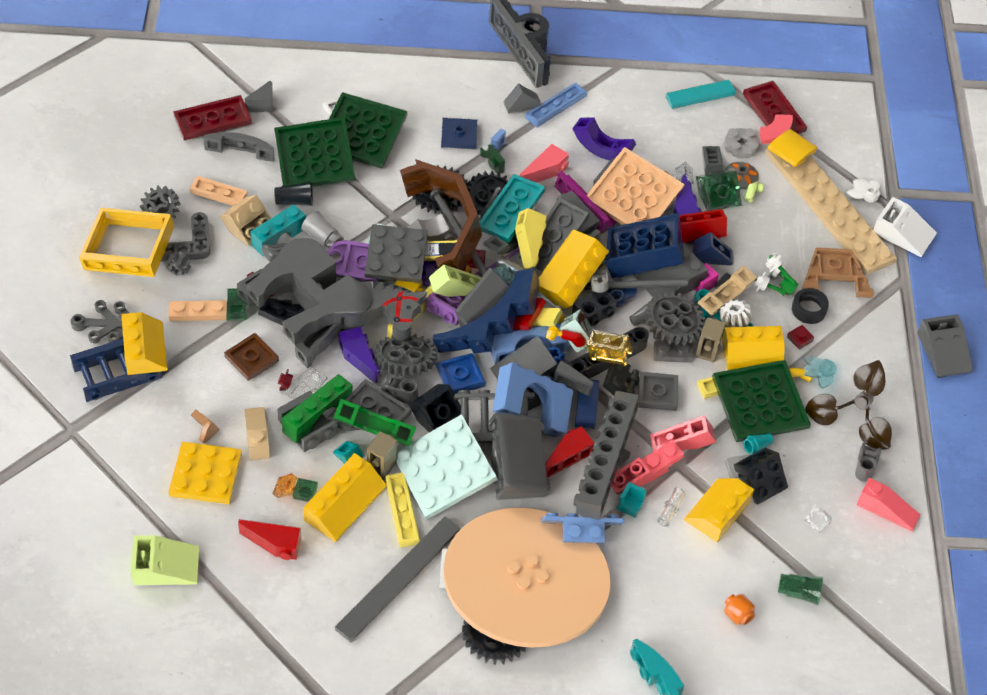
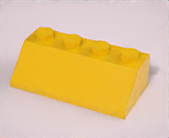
M572 230L539 276L538 290L555 306L561 305V309L571 307L609 251L597 239Z
M354 453L303 507L304 521L334 542H337L386 488V484L371 463Z

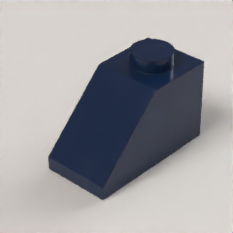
M711 232L693 241L692 252L702 263L729 266L733 264L732 249Z

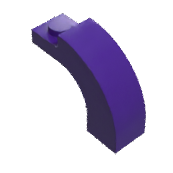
M595 117L579 118L572 128L579 142L588 151L605 160L615 159L624 147L632 151L636 146L634 139H615L607 136L599 128Z

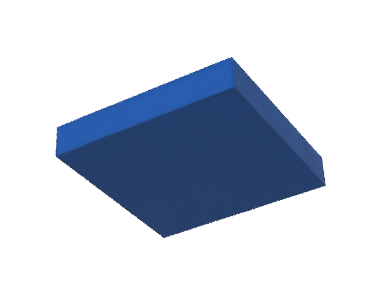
M473 353L436 362V368L443 384H450L454 394H458L460 390L471 391L485 387L486 382Z

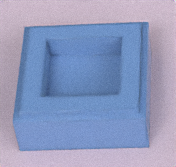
M500 129L491 138L493 149L499 151L505 144V130Z

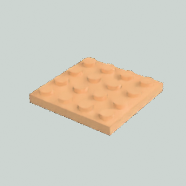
M624 147L587 196L604 214L625 225L661 217L684 188V184Z

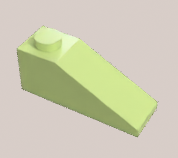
M443 265L429 277L434 293L452 297L467 296L482 277Z

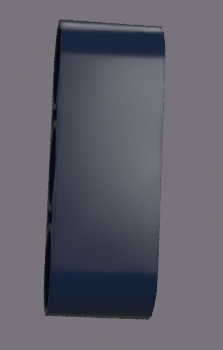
M590 379L594 382L590 396L578 392L575 427L582 426L587 429H595L599 380Z

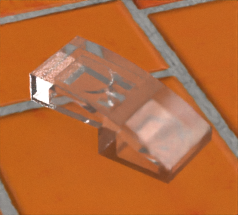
M312 366L288 388L285 394L294 400L310 390L316 392L328 378Z

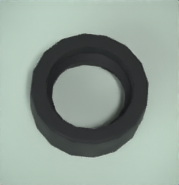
M804 288L794 296L791 310L793 315L801 322L815 324L825 318L829 301L823 292L814 288ZM805 300L813 301L820 306L821 310L807 311L800 305V302Z

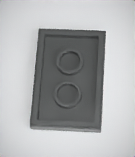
M537 336L490 369L498 380L500 367L509 363H518L520 367L534 370L540 376L553 371L558 367V364Z

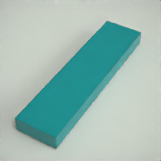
M724 80L666 93V98L671 108L674 109L735 96L736 91L730 80Z

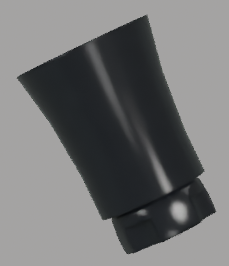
M311 181L274 188L276 205L295 204L313 206Z

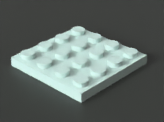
M462 415L410 443L409 447L405 446L397 451L396 462L401 472L404 473L406 482L427 520L498 480Z

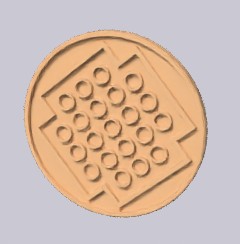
M506 508L492 511L470 521L451 541L444 561L443 578L445 589L452 605L463 619L492 639L522 647L558 645L580 636L591 628L599 619L607 604L611 582L607 561L596 543L563 542V524L541 523V518L546 516V513H550L547 511L532 508Z

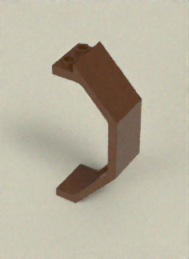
M415 159L416 165L400 170L407 197L425 191L441 189L444 192L443 195L459 200L462 204L467 220L460 236L450 253L437 257L435 260L438 269L443 265L465 271L482 237L478 213L462 175Z

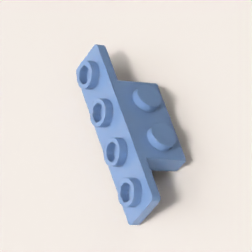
M546 513V516L541 518V523L563 524V542L603 544L605 543V525H622L624 518H619V515H606V518L597 520L588 517H578L574 513L566 514V517H558V513Z

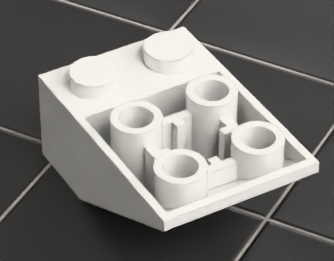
M892 197L878 217L873 230L879 237L922 257L937 234L909 204Z

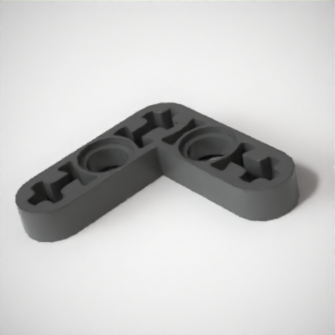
M197 212L191 217L192 241L168 243L165 250L166 253L163 255L161 262H167L170 255L178 253L180 249L188 250L185 254L188 255L190 260L205 259L210 255L208 217L205 213ZM198 220H202V226H198ZM198 233L205 234L202 238L196 237ZM203 244V251H200L199 245Z

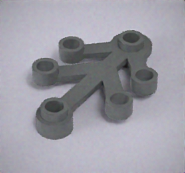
M98 300L94 305L96 312L101 313L106 319L85 318L81 314H75L71 318V326L74 331H83L87 326L104 327L99 331L93 330L89 332L88 338L93 344L98 343L106 335H108L109 343L123 339V329L118 333L113 332L117 328H122V320H118L108 310L104 300ZM117 301L114 304L115 313H129L124 302Z

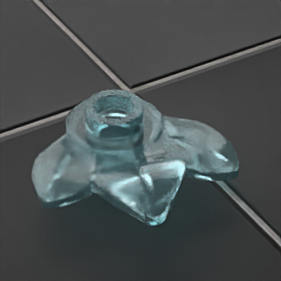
M816 356L804 358V361L808 364L805 368L804 376L818 378L821 388L830 386L833 382V375L837 371L835 363L828 359L822 360Z

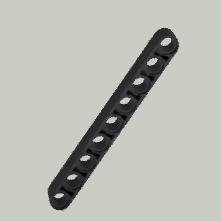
M636 327L566 364L590 379L608 370L613 356L618 354L624 360H627L644 351L647 347L649 332L644 327ZM556 369L543 376H547L553 381ZM527 387L526 389H529V392H534V398L528 399L529 411L542 403L537 393Z

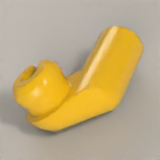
M789 368L793 380L797 376L810 383L814 374L802 368Z

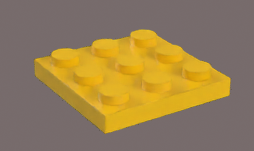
M182 442L169 488V496L230 504L242 455L241 449Z

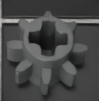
M176 252L174 255L171 254L167 260L170 272L175 275H183L184 272L188 273L191 265H189L191 262L190 258L185 253Z

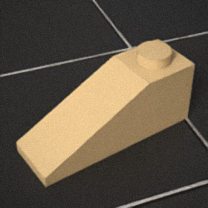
M264 407L245 409L250 460L268 459L270 454Z

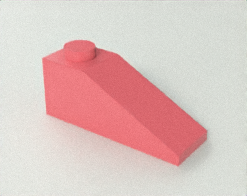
M551 144L520 173V177L535 183L555 177L559 172L567 169L569 154Z
M705 415L650 434L653 451L672 439L681 450L699 449L716 443L713 426Z
M871 478L868 479L857 503L858 506L910 531H913L920 517V514L892 489Z

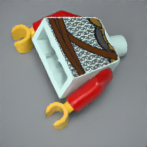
M581 309L568 317L562 314L558 323H562L561 331L557 327L551 326L546 332V338L549 340H555L557 336L568 340L576 352L583 349L585 353H588L595 349L593 342L596 335Z

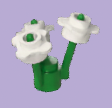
M780 252L777 254L773 253L767 258L766 265L769 268L770 274L767 277L764 271L762 276L758 275L754 283L757 286L755 292H758L759 289L764 291L768 287L783 296L785 293L790 296L799 284L786 272V268L782 265L784 260ZM773 276L776 279L781 276L783 278L779 284L781 288L768 283L769 277Z

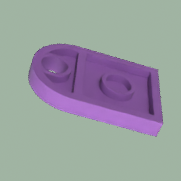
M348 240L334 243L327 253L330 257L334 254L341 255L340 259L335 261L336 276L343 278L349 275L360 281L378 282L376 278L365 277L369 244Z

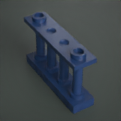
M123 339L70 355L74 373L81 371L87 387L83 388L86 402L98 400L101 397L162 378L161 371L128 375ZM119 359L125 374L114 378L108 362ZM100 365L106 381L95 384L89 368Z

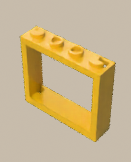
M100 208L79 256L83 269L155 277L175 227L171 214ZM108 225L160 230L149 259L96 253Z

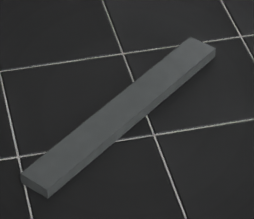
M444 516L335 626V630L352 642L461 530V527Z

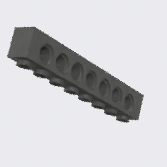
M616 390L614 398L610 397L609 411H605L603 419L605 423L600 425L598 434L600 437H596L594 442L595 451H591L589 456L590 465L585 466V479L580 480V493L575 494L573 506H576V515L600 520L638 410L639 395Z

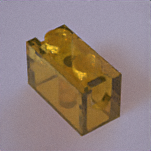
M593 330L586 343L591 360L627 365V355L633 352L629 335Z

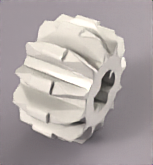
M739 299L736 301L730 300L729 303H724L723 307L720 308V320L725 322L726 327L748 326L749 321H751V307L745 300L741 302Z

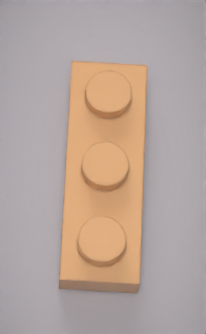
M200 176L196 177L190 187V193L231 206L236 205L248 196V191Z
M227 300L169 301V321L227 320Z

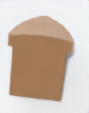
M195 409L191 414L204 427L199 437V441L202 443L209 441L219 431V428L198 410Z

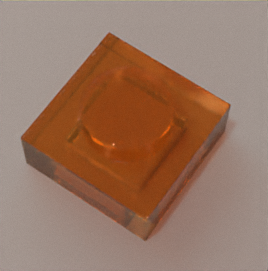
M292 473L279 477L272 494L277 498L290 495L295 489L294 485L297 477Z

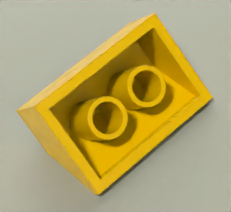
M142 312L121 314L127 374L168 371L163 322Z
M781 326L725 327L722 346L727 370L784 360V337Z
M718 478L686 515L684 521L718 542L751 502L754 489L738 478Z

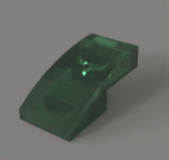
M228 288L226 320H246V302L238 296L237 288Z

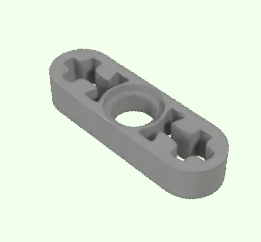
M605 262L599 265L591 277L592 291L605 292L609 289L608 267Z

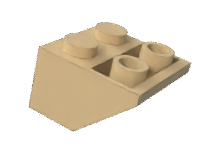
M257 195L245 197L220 216L229 232L247 246L251 244V231L271 219Z

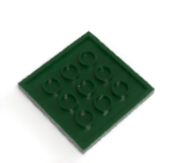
M342 92L329 119L345 117L352 160L383 169L408 113L406 110Z
M345 117L274 128L283 185L311 181L312 187L355 180Z
M786 360L713 373L712 379L736 442H742L752 435L770 433L773 436L810 428L811 423Z

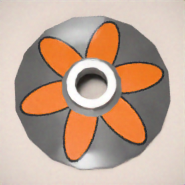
M733 162L724 171V178L727 183L738 189H747L751 183L758 182L759 179L758 171L755 167L745 162Z

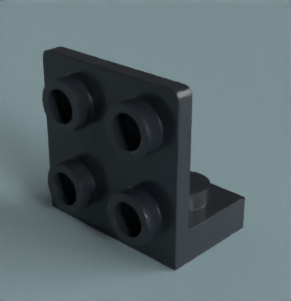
M763 448L733 464L736 472L747 476L749 486L754 489L752 497L755 504H760L788 488L780 455L776 451Z

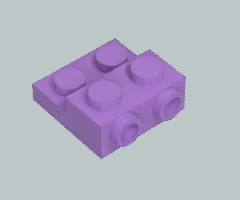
M433 292L428 296L425 307L431 314L441 316L446 323L457 325L459 322L455 310L466 296L446 297Z

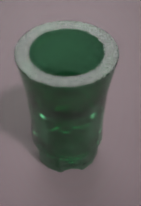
M781 574L778 593L819 605L823 577Z

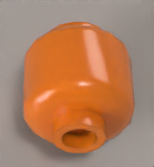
M732 594L725 601L724 612L736 625H746L756 615L754 613V604L744 594L736 596Z

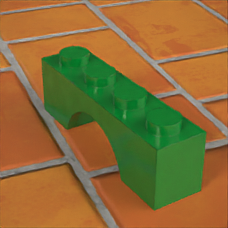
M340 374L336 375L282 418V432L292 441L298 443L311 432L316 420L326 410L332 407L337 408L340 400H345L352 393L353 385Z
M343 399L340 400L333 417L337 421L374 435H378L379 432L391 435L397 440L398 444L408 447L416 430L414 426L379 415Z

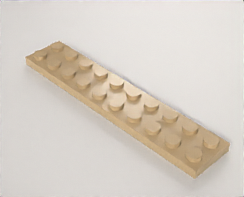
M766 148L765 154L844 249L853 250L865 275L896 262V256L811 156L806 157L803 164L794 167Z

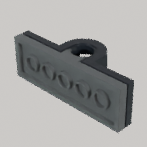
M490 0L489 24L535 88L547 85L551 58L546 54L549 22L547 19L536 13L518 15L508 0ZM536 23L540 28L539 30H534L530 25L533 26Z

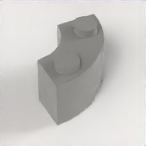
M442 213L429 220L417 219L407 227L428 230L427 241H453L458 237L448 219Z

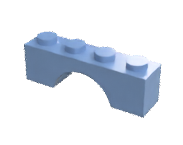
M557 323V325L555 326L559 329V331H561L560 327L562 323ZM535 326L530 330H514L513 333L495 335L491 354L494 363L497 364L537 336L547 350L549 347L559 348L561 353L569 351L570 343L568 340L561 339L560 336H557L555 340L546 338V332L551 326Z

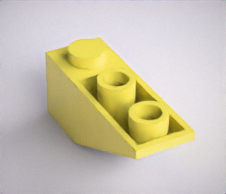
M529 208L519 212L515 227L522 263L525 269L534 268L538 264V253L543 243L542 235L546 229L545 221L547 217Z

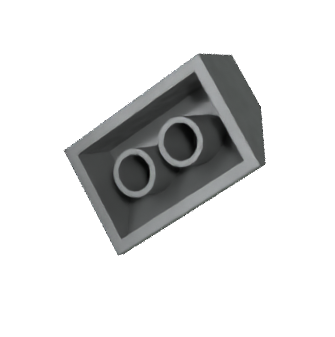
M491 268L488 269L455 310L461 327L488 312L508 291L509 286Z

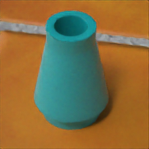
M770 433L752 435L744 440L743 446L748 454H753L773 444L774 439Z

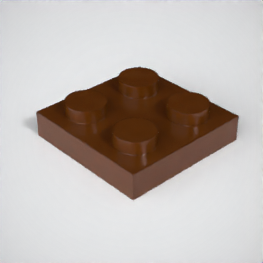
M253 333L224 352V357L248 381L279 361V356L256 333Z

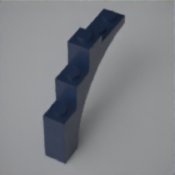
M534 268L516 271L512 284L501 300L476 320L451 331L434 334L432 340L437 347L438 353L471 349L473 354L492 352L495 335L513 333L516 316L534 314L539 288V279Z

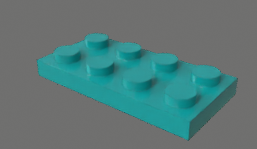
M513 174L479 221L481 231L491 236L496 235L509 243L516 234L515 227L519 212L527 208L533 209L544 194L545 186Z

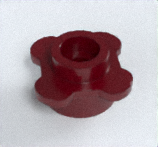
M289 369L286 370L285 374L281 373L277 383L281 385L279 391L282 388L289 389L293 375L288 373Z

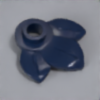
M637 288L608 289L607 291L617 301L616 307H620L626 303L627 299L635 296Z

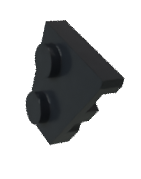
M268 298L265 304L260 307L258 315L282 325V321L305 311V309L300 304H292V300Z

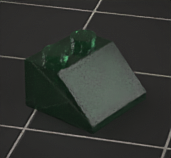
M727 169L696 176L698 194L707 211L742 205L737 170Z

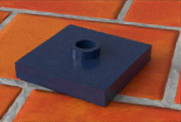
M443 118L441 147L476 149L477 119Z

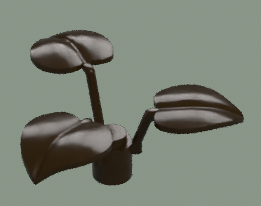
M880 360L865 364L855 371L853 376L854 384L859 390L864 391L852 401L836 406L837 401L833 395L819 394L806 404V413L816 423L825 426L837 420V410L855 404L859 409H865L866 423L859 427L861 440L866 445L875 449L882 448L883 450L891 447L892 428L889 422L882 417H874L869 420V411L871 410L869 406L874 400L873 396L881 394L886 383L885 371Z

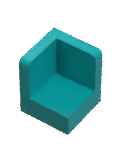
M628 482L620 495L617 509L636 518L644 504L647 491Z

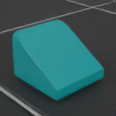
M350 441L344 442L333 451V454L344 464L354 453L361 458L364 457L360 446Z

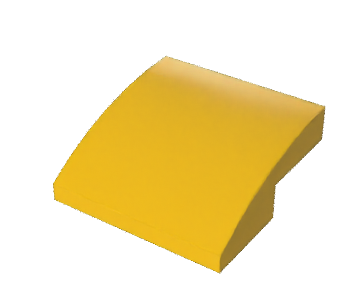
M789 129L772 141L767 149L796 167L803 164L806 157L814 154L818 147Z

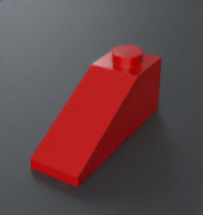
M582 426L568 431L545 463L547 478L589 457L591 451L594 452V441Z
M239 519L238 526L241 535L275 557H280L284 560L297 559L301 541V528Z

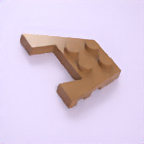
M816 247L802 289L814 288L819 290L818 280L849 281L855 283L856 297L873 298L874 290L869 287L868 279L863 275L861 266L852 249Z

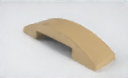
M743 265L715 291L709 292L699 300L698 304L710 315H714L720 312V308L723 307L724 303H729L730 300L734 301L757 279V276Z

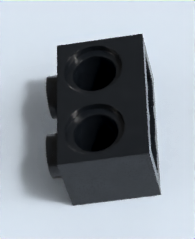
M608 291L593 292L573 303L572 314L581 309L590 326H596L603 319L614 315L617 301Z

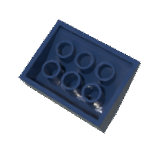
M675 213L609 228L607 250L609 252L606 255L605 262L611 277H624L626 275L683 264L684 248L680 214Z

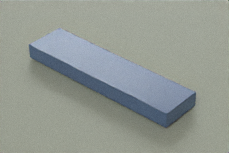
M575 82L543 102L541 106L527 112L525 118L535 127H539L585 98L587 91Z

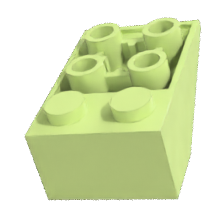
M156 535L134 536L131 564L133 585H182L198 583L199 546Z

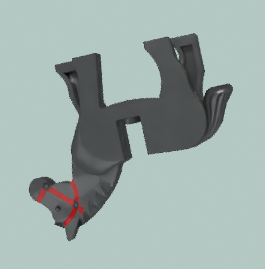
M299 238L288 243L263 245L261 251L270 263L263 269L256 271L237 283L238 296L249 307L254 303L259 308L262 307L271 294L294 293L297 301L305 311L282 321L283 333L295 345V356L306 368L312 366L316 356L326 350L338 336V332L357 327L362 328L367 323L380 317H386L388 323L392 325V334L395 339L406 340L411 335L412 320L418 313H421V304L427 301L426 291L412 292L404 287L375 281L359 282L349 275L336 282V262L317 241L309 238Z

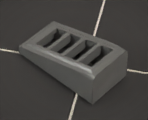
M702 146L705 176L721 177L723 175V161L720 146Z
M560 361L553 380L556 383H563L566 387L589 396L594 383L563 361Z

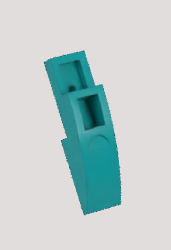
M638 639L633 640L630 655L632 660L638 663L642 679H646L649 686L656 684L660 695H682L684 685L671 665L644 642Z

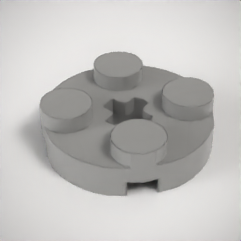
M750 128L729 129L724 140L725 150L728 153L729 151L733 153L734 157L741 159L752 157L755 152L757 153L760 144L755 131Z

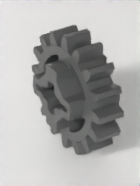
M157 185L156 190L151 187L150 193H144L146 198H141L143 204L140 205L142 212H150L149 207H151L152 213L171 214L172 218H176L175 212H180L177 206H180L181 203L178 200V195L172 188L168 189L167 186H164L161 189Z

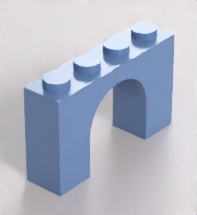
M509 363L500 367L492 412L520 415L524 391L528 387L537 393L542 403L541 421L543 422V433L552 437L567 434L573 390L566 387L563 383L552 381L547 376L536 374L534 370L524 369L518 363Z

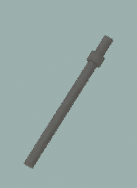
M688 279L615 281L608 283L609 289L688 286ZM591 281L586 284L583 290L594 292L592 291Z

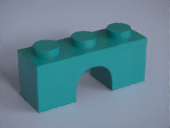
M293 204L251 231L252 246L264 256L261 251L263 245L278 244L279 238L284 233L293 238L303 232L301 227L306 219V215Z

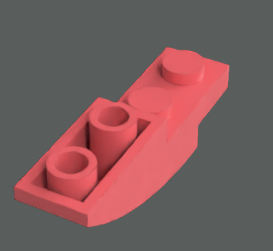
M672 439L643 459L638 457L618 470L611 487L617 495L622 494L628 482L641 487L668 472V467L684 458V453Z

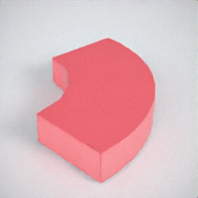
M775 115L772 124L760 127L761 144H769L779 135L789 130L792 125L793 115Z

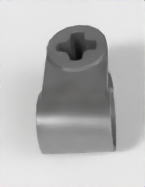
M862 443L855 476L858 480L867 482L869 478L872 479L882 448L875 449Z

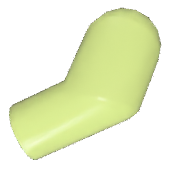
M759 182L751 183L747 188L744 200L753 202L755 193L763 192L764 184Z

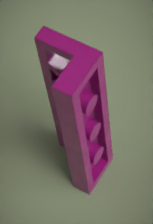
M563 171L558 173L554 187L561 194H566L572 190L600 220L597 226V230L601 232L600 234L615 226L616 222L593 203L587 196V193L570 175H566Z

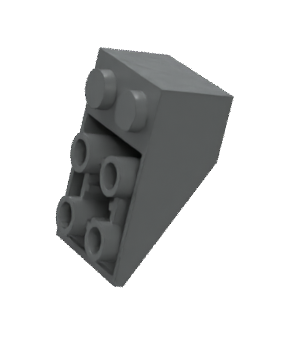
M958 314L923 319L917 334L936 377L972 373L973 369L965 329Z

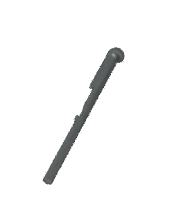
M434 189L430 194L431 200L437 201L459 237L462 228L443 198L444 192L441 189ZM475 250L471 259L483 277L487 269Z

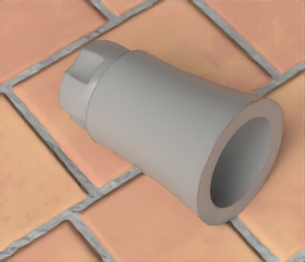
M314 211L308 215L302 224L301 230L311 235L325 247L330 248L334 243L344 240L343 236L338 233V230L319 211Z

